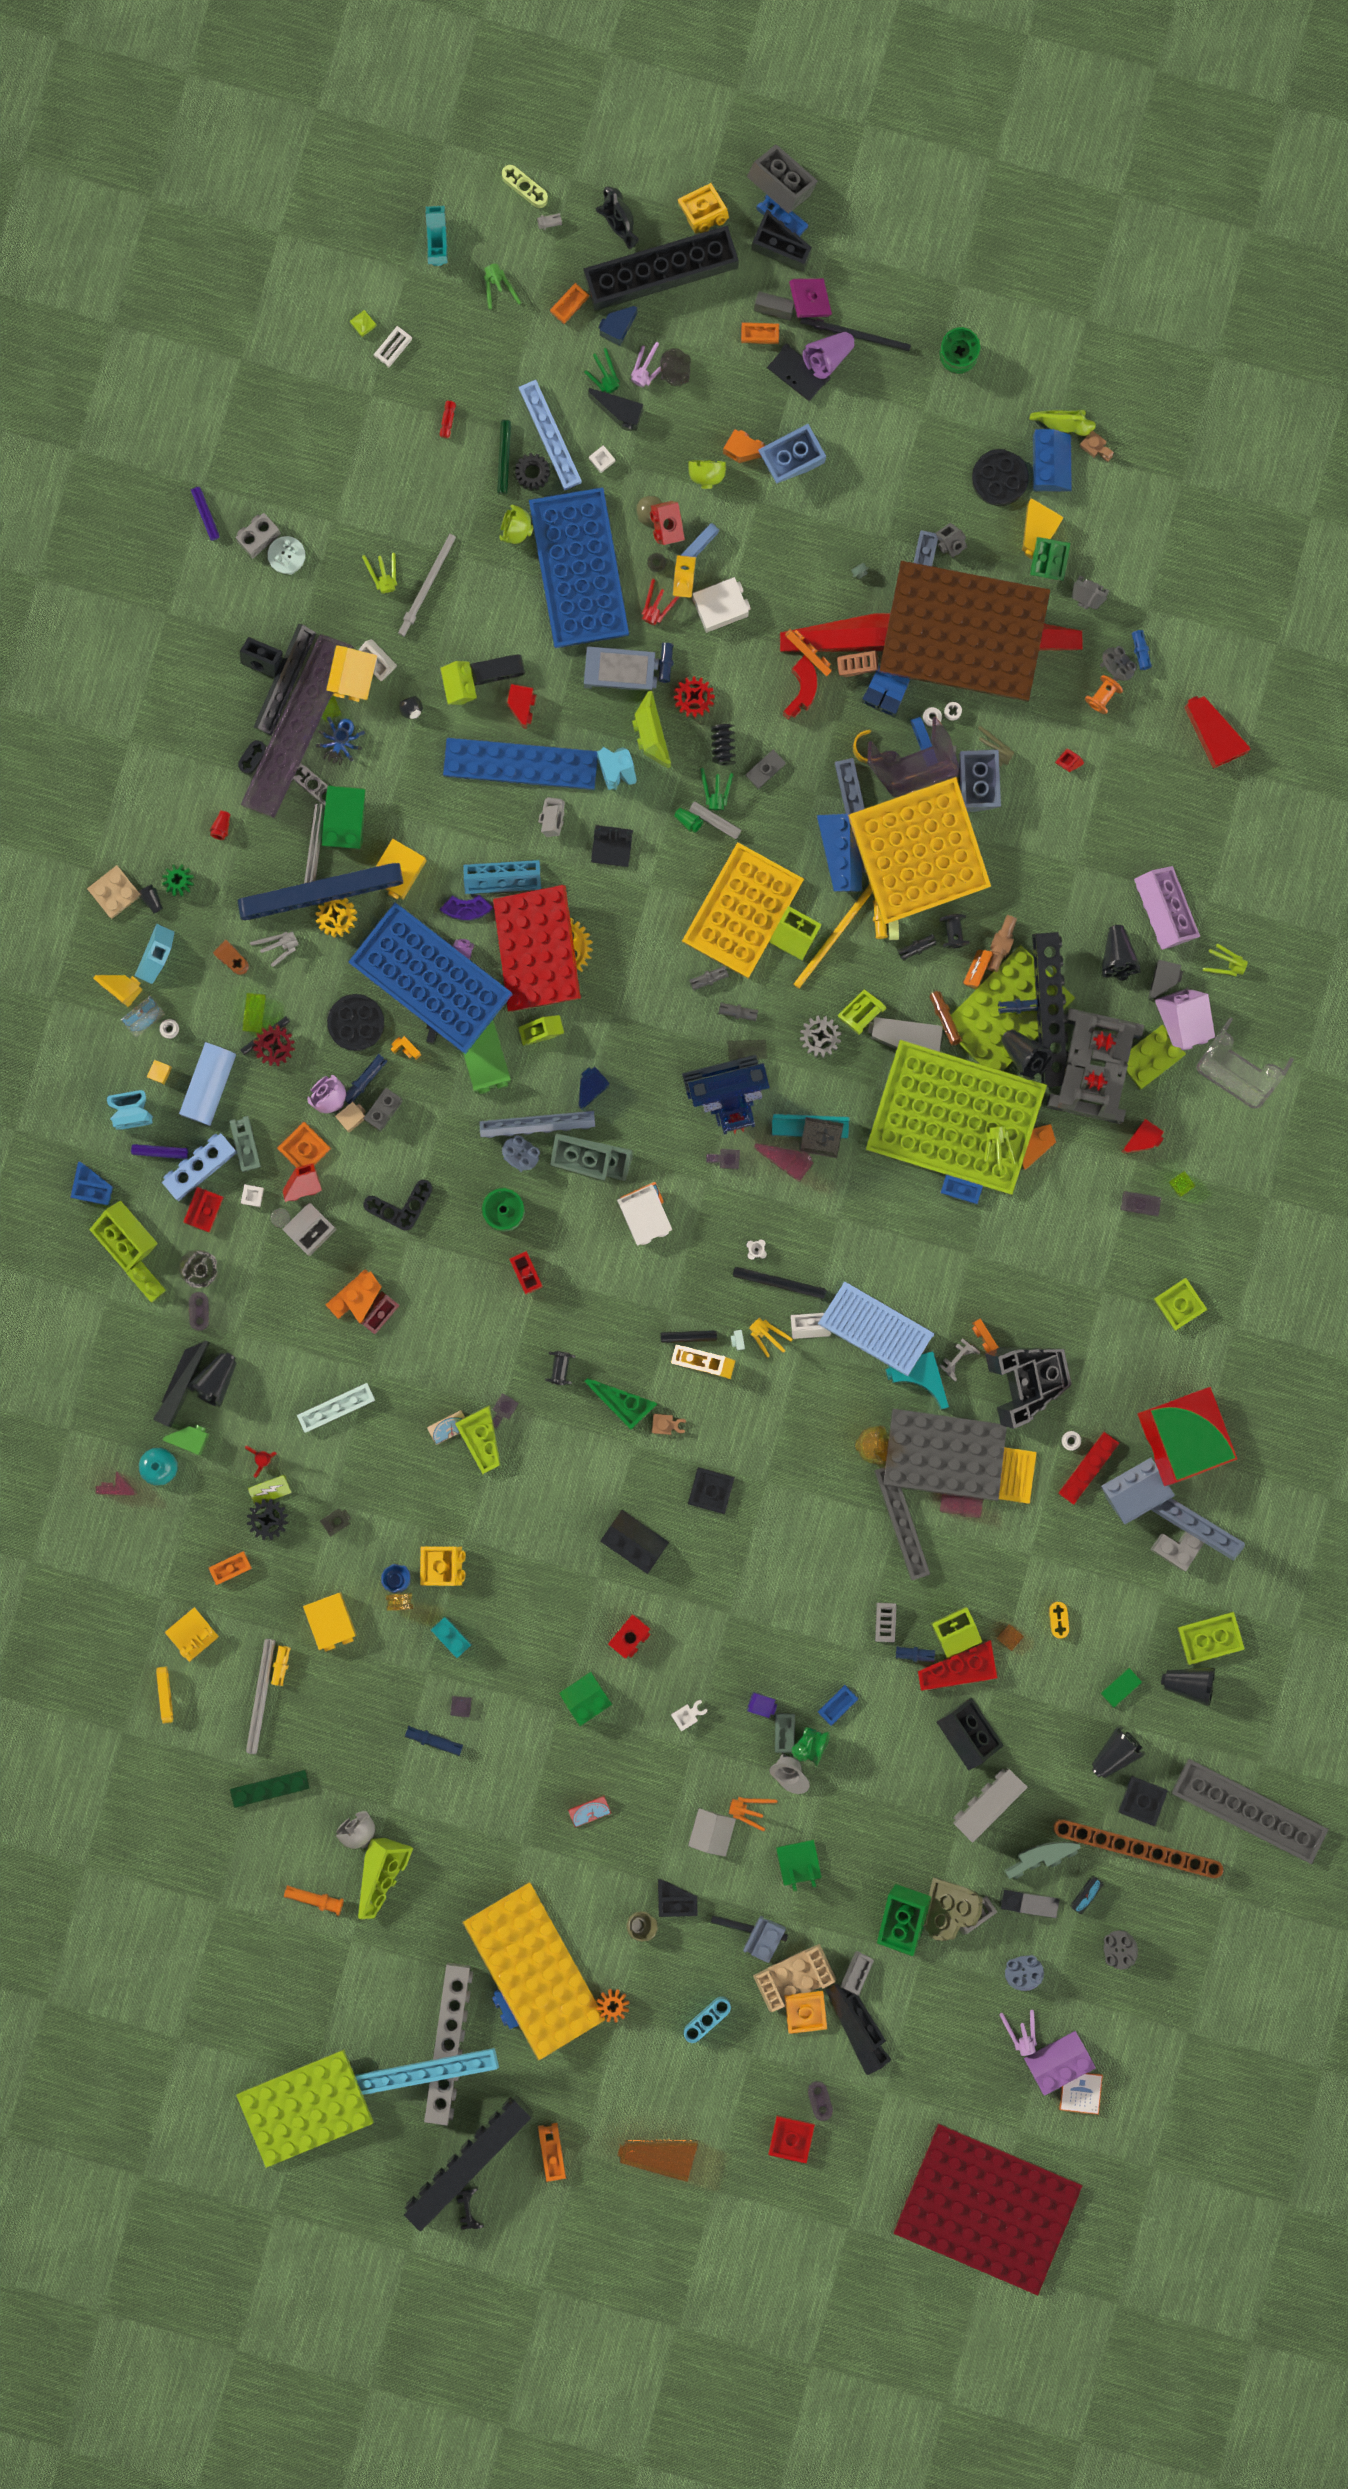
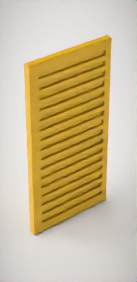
M1004 1447L999 1499L1028 1504L1031 1502L1030 1496L1037 1452Z

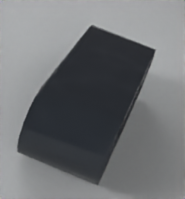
M521 654L470 664L474 686L516 678L525 674Z

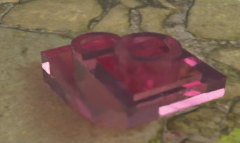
M942 1494L940 1511L941 1513L960 1514L962 1517L981 1518L983 1499Z

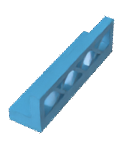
M539 860L463 865L465 894L541 889ZM536 867V870H526L527 868ZM508 869H515V871H511V872H509V871H507V870H508ZM496 870L494 873H489L488 871ZM468 871H477V873L468 874Z

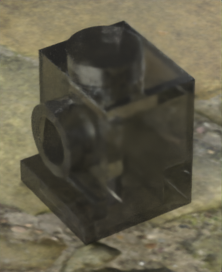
M338 1508L320 1520L329 1536L332 1537L351 1524L349 1520L352 1518L346 1509L342 1511L341 1508ZM337 1517L341 1519V1523L339 1525H336L334 1523V1520Z

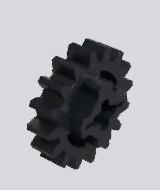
M262 1499L261 1505L255 1502L256 1508L250 1507L252 1514H248L247 1517L251 1518V1521L247 1525H252L250 1532H257L256 1538L262 1535V1540H265L267 1536H269L270 1540H273L274 1534L280 1537L279 1531H286L283 1525H287L289 1522L285 1521L284 1518L289 1515L283 1514L286 1508H280L279 1501L273 1504V1499H270L269 1503ZM266 1507L264 1513L256 1514L260 1508ZM274 1509L278 1511L280 1518L275 1516L273 1513ZM269 1514L270 1518L276 1521L269 1522L267 1525L266 1521L260 1518L266 1517ZM255 1521L261 1524L262 1531L256 1526ZM279 1525L275 1531L269 1532L271 1526Z

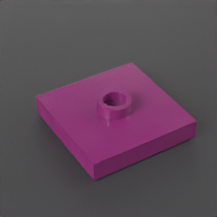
M824 278L792 279L789 281L798 318L829 317L832 315Z

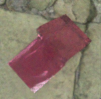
M116 1471L115 1487H113V1483L101 1482V1486H96V1494L137 1496V1491L119 1471Z

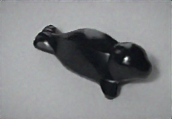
M607 186L603 190L604 203L596 208V212L606 218L612 230L624 240L627 248L632 249L639 243V238L633 234L634 220L632 212L623 202L622 193L617 188Z

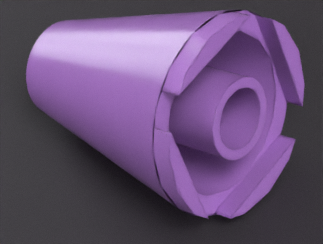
M842 332L807 344L802 353L806 367L809 370L812 368L816 372L813 374L820 379L827 378L854 348L853 336L847 332Z

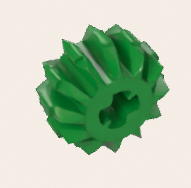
M174 864L172 865L173 871L167 868L166 872L168 875H162V878L167 880L162 885L167 887V893L172 891V895L176 897L179 892L180 896L183 897L184 890L188 893L191 892L188 886H194V883L190 881L194 879V875L189 874L191 871L189 868L184 870L182 864L178 869ZM176 877H180V879H182L180 880V884H176Z

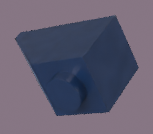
M632 306L609 313L607 318H603L599 324L600 336L621 346L637 316V307Z

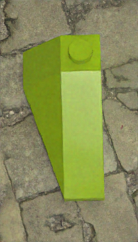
M387 1838L371 1839L364 1859L359 1919L375 1918L386 1900V1892L391 1886L394 1887L396 1884L395 1878L399 1871H404L413 1850L411 1846Z

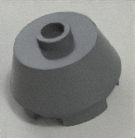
M1079 575L1077 581L1074 582L1072 598L1079 602V606L1087 610L1089 607L1097 610L1108 599L1107 595L1110 590L1105 588L1103 591L1104 587L1091 580L1085 579L1083 581L1084 577Z

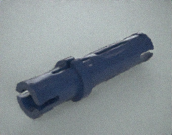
M378 1054L360 1077L351 1083L352 1086L346 1092L345 1102L351 1104L361 1092L364 1093L366 1086L388 1062L384 1057Z
M408 1726L405 1738L418 1741L423 1746L426 1744L460 1756L463 1744L433 1735L428 1730L422 1731Z

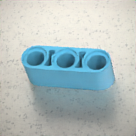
M718 1997L685 2026V2039L690 2043H696L729 2014L731 2009L729 2000L726 1997ZM719 2002L727 2004L725 2011L717 2010L716 2006ZM710 2015L713 2021L710 2024H704L702 2022L703 2016ZM690 2028H695L698 2031V2035L693 2038L689 2037L687 2031Z

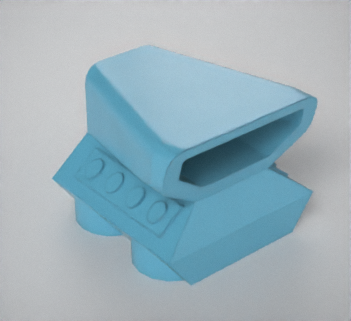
M603 747L601 750L596 751L608 790H616L620 783V778L629 785L636 783L634 764L629 750L619 748L613 753Z
M139 1090L107 1097L108 1105L117 1110L110 1118L116 1130L146 1126L153 1123V1116L143 1109L146 1102L144 1091Z

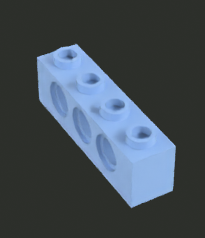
M221 1133L208 1139L209 1143L205 1147L200 1146L193 1152V1157L189 1160L187 1158L179 1163V1168L175 1172L170 1171L163 1177L165 1179L162 1182L163 1185L177 1201L184 1198L237 1154L234 1147ZM211 1149L218 1150L216 1158H209V1151ZM197 1161L203 1162V1168L200 1171L194 1170V1164ZM187 1173L188 1181L180 1183V1175Z

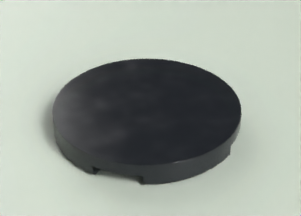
M995 449L983 454L976 462L972 472V485L976 494L984 502L994 506H1007L1016 502L1024 494L1029 480L1028 469L1022 458L1005 449Z
M349 994L341 997L329 1010L327 1016V1028L331 1038L337 1045L349 1051H363L372 1047L378 1042L384 1031L385 1020L380 1006L366 995Z

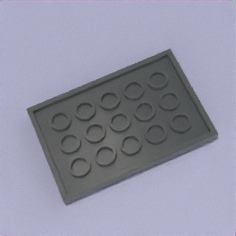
M892 1409L883 1485L998 1501L1007 1427L998 1423Z

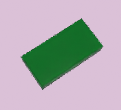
M1128 1667L1100 1694L1114 1708L1138 1687L1142 1681Z

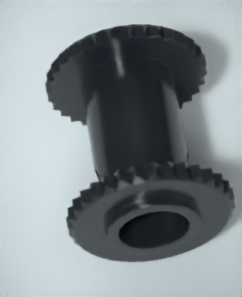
M951 914L940 918V922H946L948 943L943 944L944 948L956 949L969 945V941L963 940L961 920L965 919L966 915Z
M549 1352V1355L554 1356L551 1379L545 1378V1381L556 1385H571L572 1382L566 1381L569 1358H575L576 1356L568 1352Z

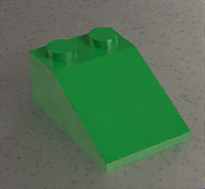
M327 786L322 846L357 849L362 847L366 788Z
M895 1884L888 1894L877 1944L914 1956L932 1897Z

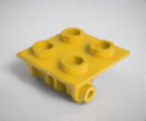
M195 1607L165 1631L166 1635L180 1650V1654L189 1662L219 1637Z

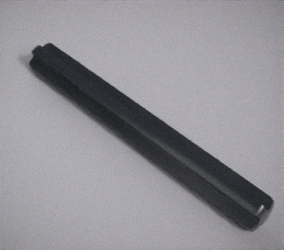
M735 1267L733 1271V1277L822 1299L826 1295V1289L740 1267Z

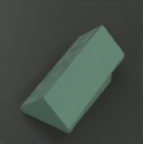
M556 1134L550 1165L604 1181L607 1176L626 1181L634 1153L632 1150Z

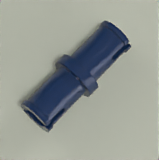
M662 643L661 659L658 662L660 665L658 681L662 683L670 682L671 667L674 663L672 660L674 645L672 643Z
M1037 999L999 1001L998 1007L1006 1008H998L999 1014L1038 1011V1006L1030 1005H1038Z
M897 1646L896 1659H910L913 1662H917V1660L934 1662L935 1650L918 1649L915 1646L914 1648Z

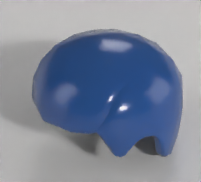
M392 1564L384 1569L381 1575V1584L390 1593H401L410 1584V1572L405 1565Z

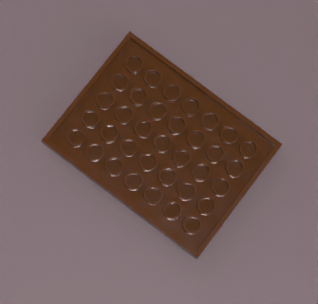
M901 561L879 673L1029 702L1050 589Z

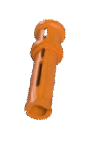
M287 1885L284 1893V1898L317 1906L320 1911H331L336 1913L337 1916L340 1915L344 1903L343 1898L339 1900L329 1897L328 1894L318 1895Z

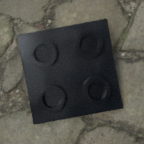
M595 825L591 863L629 867L633 830Z

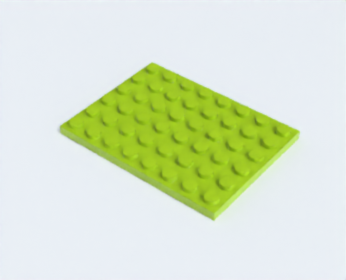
M900 1039L866 1150L1012 1195L1047 1085ZM1005 1127V1131H1008L1009 1141L1016 1162L1015 1165L1012 1164L1004 1139V1142H1001V1171L998 1169L996 1143H992V1139L988 1161H984L987 1133H990V1128Z

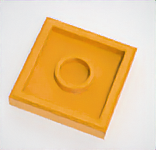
M823 1991L784 1995L789 2034L827 2029Z

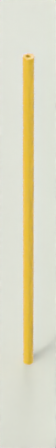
M870 884L793 984L795 987L800 989L873 893Z

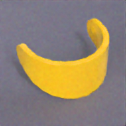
M871 730L859 733L853 744L855 757L865 764L881 761L880 758L870 760L862 757L856 748L858 739L863 735L871 733Z

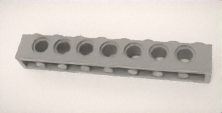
M447 1963L433 2060L462 2054L459 2045L460 2042H464L465 2036L462 2024L467 2021L468 2010L464 2009L465 2002L469 2003L471 1991L467 1990L468 1983H472L473 1971H470L471 1966ZM459 1980L463 1983V1988L456 1990L453 1988L452 1983ZM452 2000L459 2001L460 2008L457 2010L452 2009L450 2002ZM455 2020L458 2027L450 2029L447 2026V2021ZM451 2039L454 2041L455 2046L448 2049L445 2047L444 2041ZM459 2077L448 2078L449 2086L446 2088H442L439 2085V2080L430 2082L424 2122L448 2125L449 2120H453L454 2108H451V2102L456 2100L457 2089H454V2081H458ZM443 2098L447 2105L442 2108L438 2107L436 2100Z

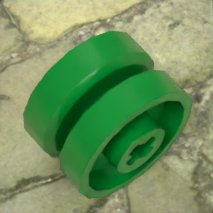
M507 1188L495 1189L485 1197L482 1204L483 1217L494 1230L500 1232L512 1231L523 1221L525 1215L524 1204L520 1196L513 1190ZM501 1206L507 1208V1211L505 1213L500 1212Z

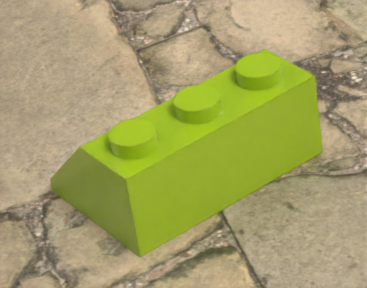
M121 1200L106 1209L89 1229L126 1273L149 1255L158 1244Z

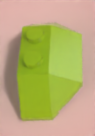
M648 691L635 713V720L632 721L634 731H638L640 737L637 739L639 750L643 749L644 755L666 768H670L671 761L653 692Z

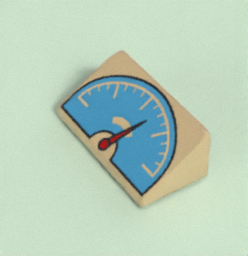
M462 1410L427 1427L436 1445L460 1433L455 1423L465 1418Z

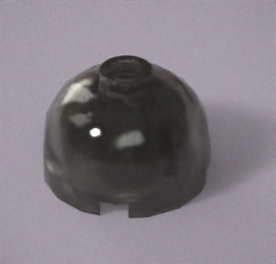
M194 1249L188 1251L179 1261V1275L186 1284L193 1288L207 1287L217 1276V1260L205 1250Z

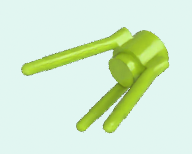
M392 553V578L390 575H386L382 557L378 556L382 576L379 577L380 581H378L366 556L363 555L362 558L376 584L377 590H380L382 594L395 591V586H397L395 553Z
M1216 944V947L1232 958L1209 949V953L1229 961L1228 968L1231 970L1203 968V971L1228 974L1235 977L1237 974H1244L1248 961L1243 960V957L1236 955L1220 944Z
M1005 1127L990 1128V1133H987L984 1161H988L992 1139V1143H996L998 1169L999 1171L1002 1170L1001 1142H1004L1005 1139L1011 1162L1015 1165L1016 1162L1009 1141L1008 1131H1005Z

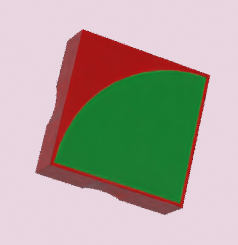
M1211 1386L1137 1413L1146 1439L1153 1450L1154 1460L1164 1486L1180 1482L1237 1460Z

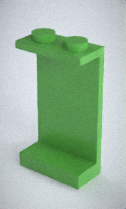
M492 1020L466 1054L463 1053L474 1092H479V1094L490 1092L489 1088L496 1086L497 1089L507 1087L508 1083L511 1082L494 1021Z

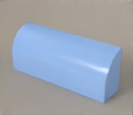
M205 1042L179 1113L181 1116L211 1126L236 1057L235 1053Z

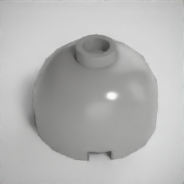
M361 1811L355 1814L357 1818L352 1821L348 1818L336 1831L338 1834L336 1837L339 1841L350 1849L366 1848L375 1833V1825L367 1811Z

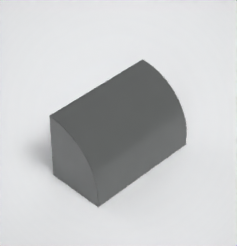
M759 291L754 311L791 320L795 304L794 300Z

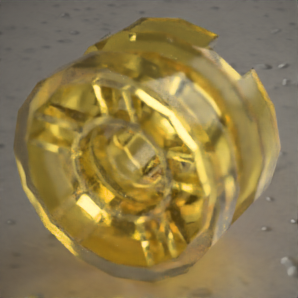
M412 1593L386 1595V1600L388 1601L386 1611L413 1609V1604L411 1603Z

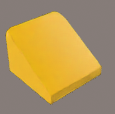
M154 1060L147 1078L165 1085L172 1067Z

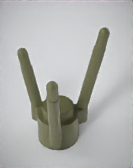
M979 726L978 729L1000 747L982 737L979 740L992 749L999 751V766H1002L1003 763L1008 765L1014 751L1010 750V747L1004 745L991 733Z

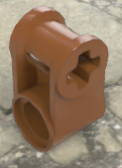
M226 939L213 952L234 973L242 975L248 971L249 964L246 959ZM236 962L241 963L242 967H237Z

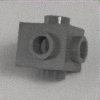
M949 523L935 533L939 540L938 547L944 554L947 553L954 557L967 548L965 534L952 523Z

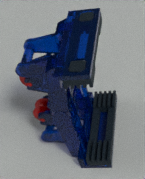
M756 1055L682 1073L687 1097L692 1099L693 1107L700 1106L703 1114L709 1112L711 1115L715 1114L717 1125L722 1127L724 1135L729 1131H733L735 1135L736 1130L740 1129L744 1132L743 1128L755 1127L751 1106H754L753 1101L762 1099L761 1090L770 1088L764 1063L758 1064Z

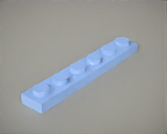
M534 380L520 386L519 391L564 491L581 484L580 476L537 381Z

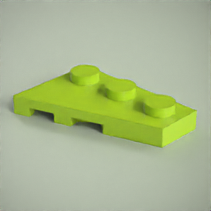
M490 1405L455 1423L482 1474L500 1465Z

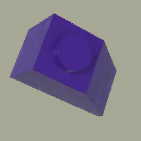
M753 1691L747 1711L769 1718L770 1714H775L778 1704L775 1703L774 1698Z

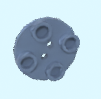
M519 1135L507 1140L502 1148L503 1159L511 1166L519 1169L521 1173L523 1170L534 1168L539 1160V1149Z
M1021 1956L1007 1962L1005 1978L1014 1989L1028 1991L1036 1988L1042 1982L1044 1970L1035 1956Z

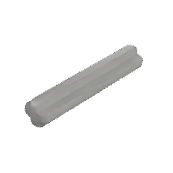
M694 802L691 805L690 812L701 816V819L734 839H737L740 835L741 829L699 803Z

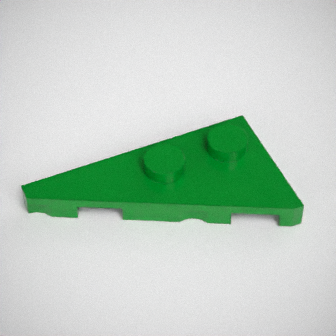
M589 1378L584 1381L630 1430L657 1405L654 1401Z

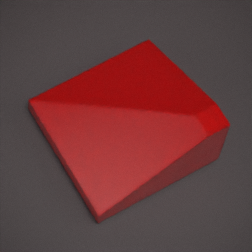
M1068 748L1055 762L1068 772L1084 764L1082 758Z

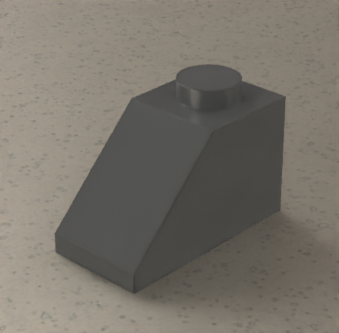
M1162 960L1157 961L1148 1000L1155 999L1174 987L1177 982H1181L1183 971L1180 970L1181 965Z

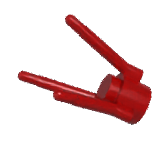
M652 579L642 612V620L655 626L657 622L661 623L663 617L674 606L679 596H676L664 611L659 614L660 610L657 609V606L662 598L664 589H661L654 605L649 607L655 579Z
M245 1446V1449L255 1455V1463L258 1465V1469L253 1477L257 1478L263 1467L270 1464L271 1458L277 1454L275 1451L269 1454L265 1451L258 1452L249 1446Z

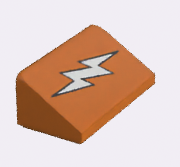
M978 950L964 980V985L975 990L978 988L993 954L991 951Z

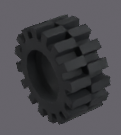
M529 453V456L523 455V459L520 458L518 460L519 463L516 464L515 470L519 484L523 485L525 489L529 488L531 491H533V488H536V490H539V487L543 488L545 483L548 482V477H550L548 462L545 461L543 456L539 457V454L533 455V453ZM531 465L537 466L540 470L539 476L536 478L527 477L525 474L527 467Z

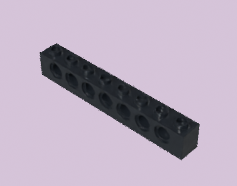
M1059 932L1032 934L1035 992L1038 1005H1036L1038 1006V1040L1040 1044L1049 1049L1052 1043H1056L1058 1046V1051L1055 1054L1050 1053L1052 1061L1046 1071L1041 1074V1083L1046 1084L1047 1087L1062 1086L1069 1052L1066 1051L1068 1034L1065 1032L1064 1024H1067V1015L1063 1010V1005L1066 1004L1065 994H1062V986L1065 983L1064 975H1061V967H1063V956L1060 955L1062 938L1059 936ZM1047 947L1052 950L1050 958L1046 957L1044 953ZM1048 966L1052 967L1053 969V975L1051 977L1047 976L1046 974V968ZM1049 985L1053 986L1055 990L1052 996L1047 993ZM1051 1004L1056 1008L1054 1015L1048 1012V1007ZM1051 1024H1055L1057 1027L1055 1034L1049 1031ZM1054 1062L1059 1064V1070L1056 1073L1052 1070Z

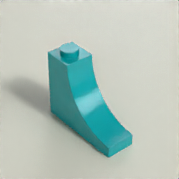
M933 1352L922 1354L908 1376L889 1365L885 1369L888 1380L892 1379V1383L910 1382L917 1384L931 1393L937 1401L940 1410L949 1407Z

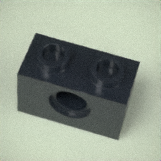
M248 637L240 650V664L275 678L283 660V651Z

